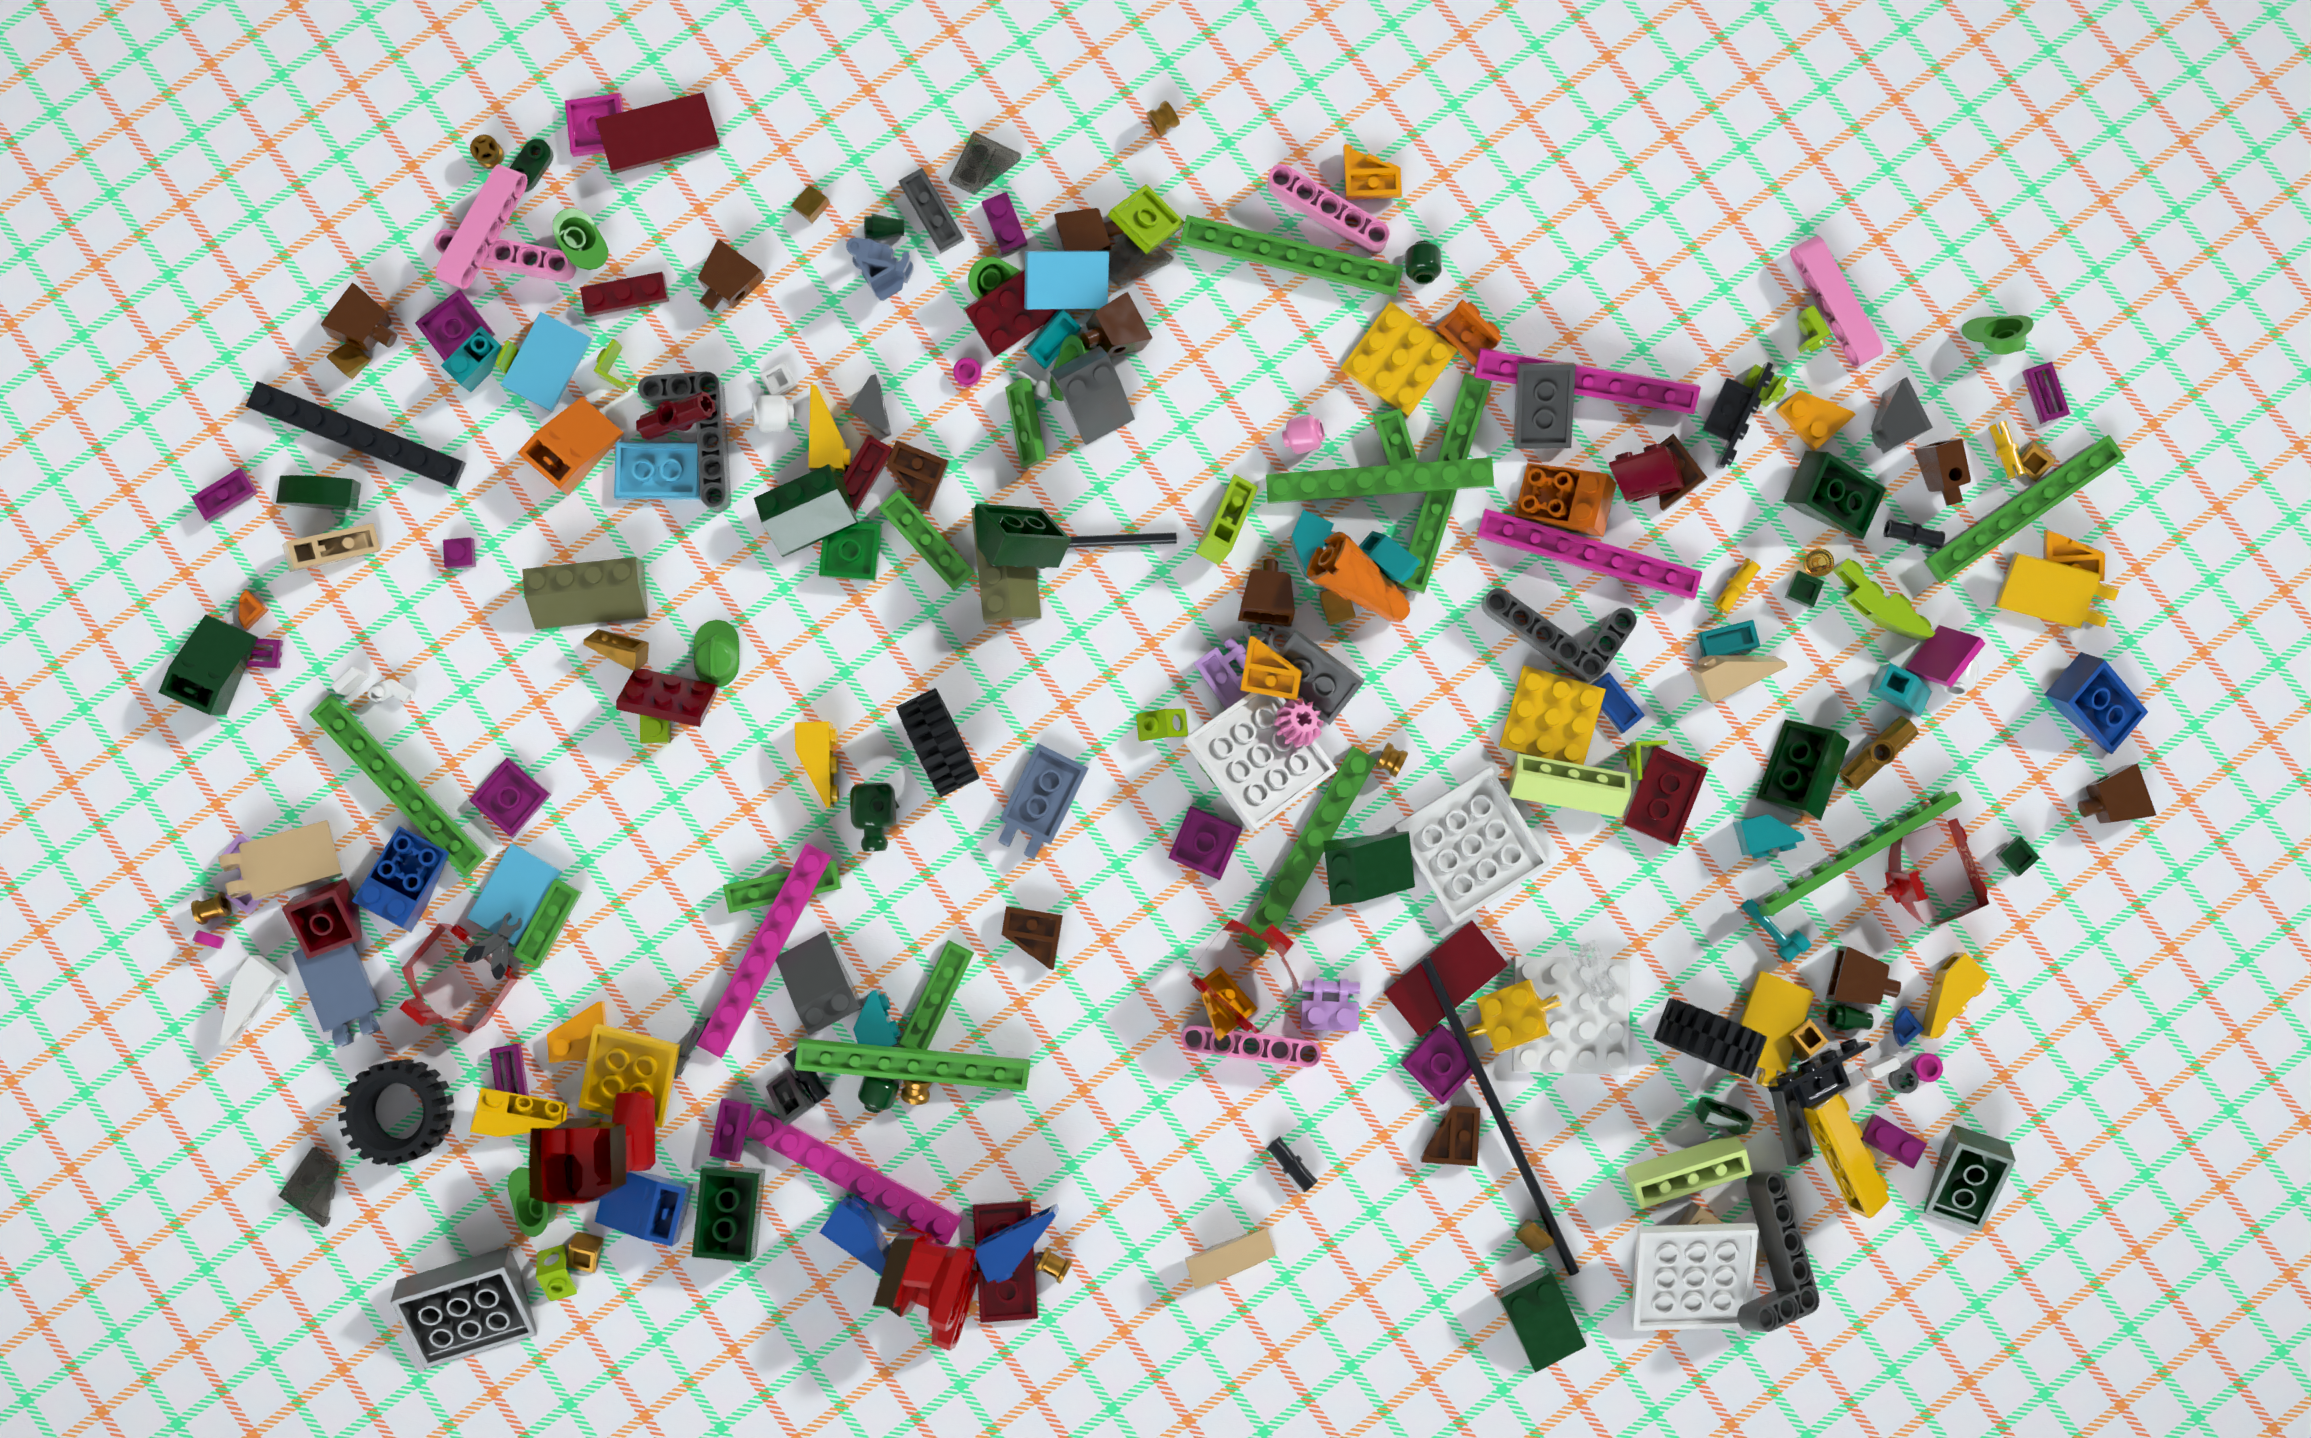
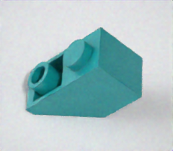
M480 326L441 367L471 393L491 373L502 346Z
M1305 510L1302 511L1291 535L1290 542L1303 576L1310 578L1306 574L1309 561L1318 546L1322 549L1328 546L1324 540L1334 534L1331 531L1334 523Z
M1371 531L1358 546L1378 565L1380 571L1389 579L1402 584L1414 574L1415 569L1421 563L1415 556L1390 537L1375 531Z
M1892 663L1878 668L1867 691L1917 717H1921L1932 693L1916 675Z
M1769 814L1733 822L1742 855H1752L1753 859L1770 855V849L1778 847L1780 852L1797 848V842L1805 840L1803 834Z
M880 989L870 992L855 1023L853 1031L858 1044L890 1047L897 1044V1037L901 1036L896 1020L891 1021L887 1011L891 1009L886 993L881 994Z

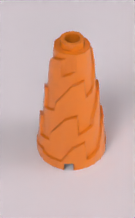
M1336 532L1324 540L1328 544L1326 549L1323 550L1318 546L1306 572L1307 576L1310 577L1308 579L1313 583L1325 587L1345 600L1353 601L1364 609L1372 610L1388 621H1402L1409 615L1410 603L1405 598V595L1397 589L1396 584L1380 571L1378 565L1345 533Z

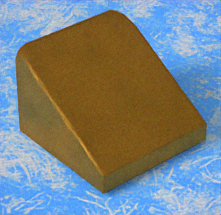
M808 185L791 204V207L813 224L830 205V202L824 194Z
M347 343L326 356L343 374L352 380L372 360L361 349Z
M2032 440L2019 456L2026 475L2035 482L2056 462L2055 456L2035 440Z
M1330 590L1320 592V604L1329 626L1356 618L1351 600H1345Z
M1808 1019L1788 1036L1801 1062L1810 1058L1829 1042L1811 1019Z
M1526 1219L1515 1233L1516 1238L1534 1253H1539L1554 1243V1239L1530 1219Z
M576 1232L569 1244L567 1267L595 1274L604 1238Z

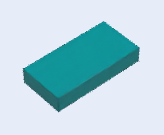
M1058 309L1024 350L1043 369H1047L1059 355L1062 343L1066 337L1076 335L1082 327L1064 309Z
M1754 620L1697 633L1702 657L1731 655L1761 647Z

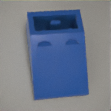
M398 826L352 902L411 933L427 908L450 853Z
M630 1171L627 1173V1184L600 1199L594 1222L642 1240L672 1247L680 1241L694 1184L640 1171Z

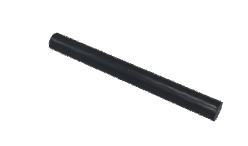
M1172 532L1069 536L1071 542L1068 548L1177 544V534Z

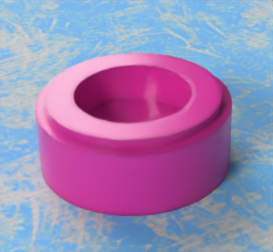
M962 358L954 365L953 375L959 385L973 387L980 381L982 371L976 360Z
M200 930L195 932L192 941L217 949H222L225 942L222 937Z
M1920 1053L1913 1058L1911 1069L1916 1072L1920 1081L1934 1082L1942 1075L1943 1064L1934 1054Z

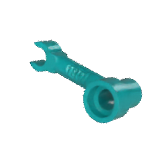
M1748 899L1740 906L1780 946L1776 952L1785 962L1790 963L1800 953L1804 954L1812 946L1810 941L1798 930L1795 929L1790 935L1786 936L1767 916L1762 917L1757 908L1759 905L1753 899Z

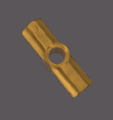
M1903 715L1899 716L1872 742L1865 744L1862 751L1839 771L1840 779L1854 791H1857L1884 765L1891 763L1895 755L1919 734L1917 727ZM1876 746L1880 747L1883 751L1881 760L1874 756V748Z

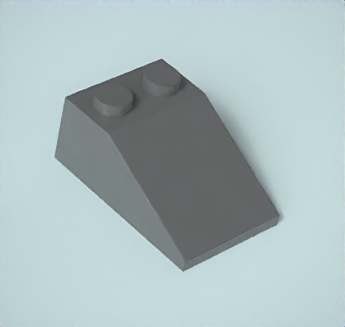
M1101 346L1050 371L1085 445L1135 420L1117 372L1109 355Z
M827 931L778 955L776 963L795 1010L808 1035H812L864 1007Z

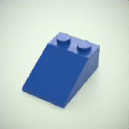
M2083 652L2079 653L2044 694L2064 717L2109 754L2114 753L2148 713L2147 709L2105 659Z
M847 1195L837 1205L819 1233L882 1276L891 1247L872 1212L866 1208L868 1204L858 1196L854 1195L851 1198Z
M1057 1203L977 1242L974 1250H977L976 1258L987 1282L995 1279L997 1283H1000L1013 1276L1012 1273L1056 1217L1059 1211Z

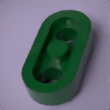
M532 139L525 144L510 169L525 172L527 176L525 192L532 190L553 161V151L544 140ZM536 149H540V150H541L538 155L533 156V151H534V150H536Z
M1701 1097L1694 1109L1701 1122L1707 1125L1715 1124L1726 1128L1727 1131L1735 1135L1749 1133L1754 1123L1753 1118L1745 1111L1708 1097Z

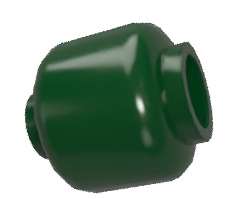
M1426 240L1418 241L1410 246L1405 253L1406 275L1417 284L1432 283L1442 272L1441 251L1438 246Z
M864 1076L858 1092V1099L869 1112L880 1113L881 1110H888L894 1105L899 1090V1082L897 1079Z

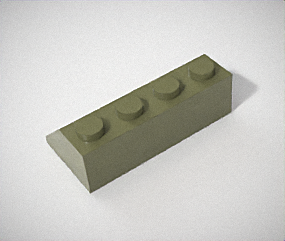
M971 508L984 623L995 624L1040 619L1041 609L1036 567L1024 566L1019 568L1008 565L996 567L986 561V557L977 547L974 508Z
M637 557L522 569L524 596L536 630L649 618L644 562Z

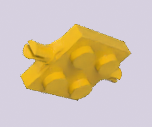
M1528 979L1476 998L1481 1012V1023L1466 1027V1031L1471 1032L1468 1033L1470 1039L1486 1033L1490 1038L1495 1054H1499L1551 1035L1546 1021V1011L1562 1006V1003L1558 1001L1560 1000L1558 994L1542 1000L1537 995L1532 980Z

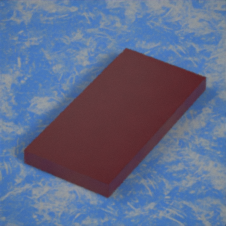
M704 92L595 119L612 174L720 147Z
M1472 920L1426 956L1431 957L1454 1008H1457L1508 966V963ZM1420 962L1383 991L1419 1037L1423 1036L1446 1017Z
M1031 1200L973 1204L975 1246L978 1241L1032 1216ZM1034 1245L1012 1273L1013 1276L1000 1283H997L995 1279L987 1282L976 1258L977 1271L980 1272L978 1280L980 1323L1038 1319Z

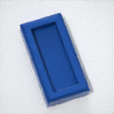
M1609 672L1593 684V686L1606 689L1600 709L1621 734L1625 733L1645 716Z

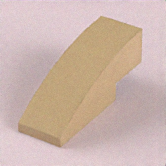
M1267 1227L1214 1245L1211 1249L1185 1257V1262L1194 1288L1198 1289L1276 1256Z

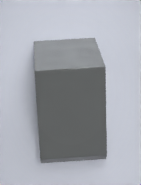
M876 374L870 375L849 409L853 416L881 433L891 435L880 381Z
M787 1070L766 1086L784 1126L791 1124L815 1106L790 1070Z

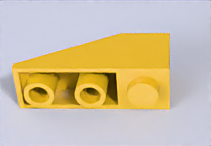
M829 721L795 722V752L825 806L830 809L834 808V802L839 801V787L834 785V774L838 773L839 763L838 757L834 756L833 745H838L837 728H833V724Z
M1954 952L1936 972L1922 1024L1924 1030L1920 1032L1922 1038L1933 1040L1934 1038L1941 1037L1947 1031V1024L1952 1018H1957L1965 1012L1968 1007L1966 1003L1973 996L1980 995L1986 989L1987 985L1985 983L1991 976L1966 953Z
M481 1087L473 1111L470 1132L504 1137L530 1133L531 1128H554L566 1120L568 1103Z

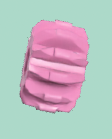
M1303 698L1297 699L1295 702L1289 700L1284 704V707L1277 710L1276 715L1278 718L1274 721L1273 725L1280 727L1276 736L1284 735L1286 737L1284 744H1289L1292 741L1295 748L1301 747L1303 744L1309 746L1314 742V739L1321 735L1322 732L1319 728L1323 726L1324 721L1317 718L1321 711H1314L1312 709L1313 702L1305 705Z

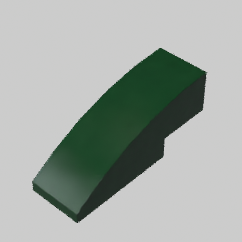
M281 475L276 503L328 510L343 509L357 511L361 483L347 478Z

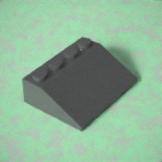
M509 1246L396 1281L390 1302L424 1369L537 1335L521 1271Z

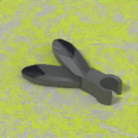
M510 912L507 913L503 918V924L498 930V934H494L469 948L464 954L463 961L465 963H475L492 953L491 972L496 980L502 979L508 967V940H510L515 931L521 928L522 919L518 918L517 924L510 926L508 925V920L512 918Z
M709 1017L701 1024L699 1029L693 1026L686 1036L678 1055L674 1079H677L678 1075L681 1076L690 1059L689 1054L710 1020Z

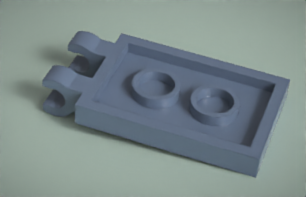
M1037 743L1000 817V821L1006 823V826L998 840L999 843L1009 847L1017 829L1032 836L1024 855L1035 860L1043 842L1049 845L1052 844L1089 768Z
M355 943L310 959L306 958L302 949L292 953L323 1032L332 1030V1039L336 1047H344L354 1042L347 1023L358 1018L359 1028L363 1036L380 1031V1026L373 1011L380 1009V1005Z

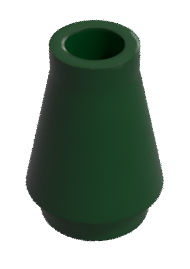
M871 213V216H864L865 239L878 241L904 236V219H895Z
M1842 1003L1831 1005L1828 1009L1827 1024L1837 1032L1861 1029L1870 1030L1873 1026L1874 1018L1872 1013L1864 1012Z

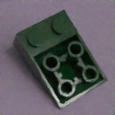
M205 614L168 667L158 693L208 715H226L258 636Z

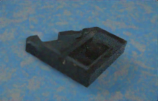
M973 131L949 178V183L975 195L1017 164L1022 158L1021 153Z
M1124 233L1109 251L1108 278L1117 286H1120L1171 264L1174 257L1160 246L1146 254Z
M312 1147L278 1196L320 1226H328L331 1217H328L331 1200L334 1199L336 1189L334 1181L338 1176L340 1162L319 1147Z

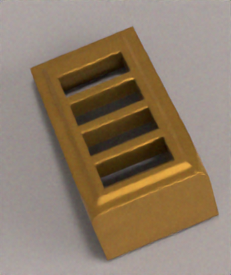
M597 629L586 637L583 645L633 671L639 670L648 661L649 643L647 641Z

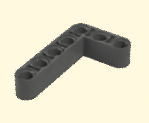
M707 371L650 375L642 378L638 384V393L649 405L658 407L664 401L677 402L703 392L705 384L715 382L714 390L708 392V394L715 402L717 415L712 420L704 419L696 422L700 497L710 510L714 512L725 511L731 504L724 385L715 374ZM680 384H687V390L683 394L677 395L675 393L676 388ZM653 386H659V392L653 397H648L649 389ZM714 436L719 438L718 444L715 447L707 448L709 438ZM720 464V471L716 475L710 476L708 474L710 466ZM720 491L722 493L721 500L714 504L710 503V496L714 492Z
M1495 588L1484 596L1481 602L1482 610L1487 616L1584 682L1592 681L1603 674L1637 623L1636 615L1631 609L1619 608L1606 618L1586 647L1506 590ZM1490 597H1499L1502 600V608H1492L1489 603ZM1515 612L1522 613L1525 616V625L1519 626L1513 621V614ZM1617 615H1621L1626 619L1627 626L1625 629H1621L1616 625L1615 618ZM1542 628L1548 632L1549 639L1547 642H1542L1537 638V629ZM1601 638H1606L1610 641L1611 649L1609 652H1605L1600 648L1599 641ZM1561 645H1567L1571 648V658H1564L1560 654ZM1584 661H1590L1594 664L1595 673L1593 675H1589L1584 671Z
M1777 1171L1752 1172V1175H1749L1747 1178V1191L1776 1290L1743 1304L1738 1310L1737 1318L1739 1325L1746 1331L1771 1332L1815 1312L1819 1307L1820 1299L1784 1176Z

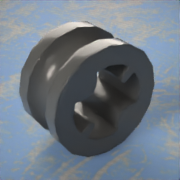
M1900 1067L1890 1072L1888 1082L1894 1091L1907 1094L1915 1091L1918 1087L1919 1079L1916 1072L1912 1069ZM1907 1073L1908 1077L1906 1079H1909V1084L1899 1086L1898 1084L1901 1081H1897L1898 1076H1905Z

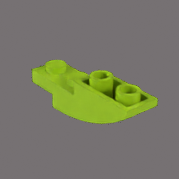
M1847 558L1832 569L1851 590L1843 598L1870 621L1895 634L1920 641L1931 638L1936 634L1931 629L1932 625L1928 619L1918 615L1911 608L1912 604L1908 598L1897 592L1885 597L1882 587L1878 583L1870 581L1864 575V569L1858 562Z

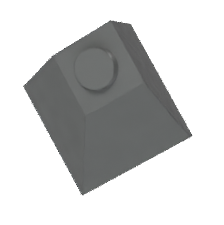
M1908 377L1903 378L1883 392L1871 427L1873 442L1877 448L1881 449L1883 454L1916 439L1933 428Z

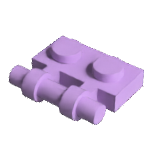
M1234 637L1224 642L1230 651L1223 656L1216 647L1194 662V666L1225 710L1249 694L1247 691L1240 690L1243 674L1238 677L1229 665L1230 662L1236 660L1244 671L1246 650L1242 644L1238 645Z
M1314 978L1313 981L1302 980V992H1313V1000H1301L1300 1029L1358 1032L1359 1002H1348V993L1360 994V982H1349L1348 979H1339V982L1323 981V978ZM1323 992L1339 993L1338 1001H1322Z

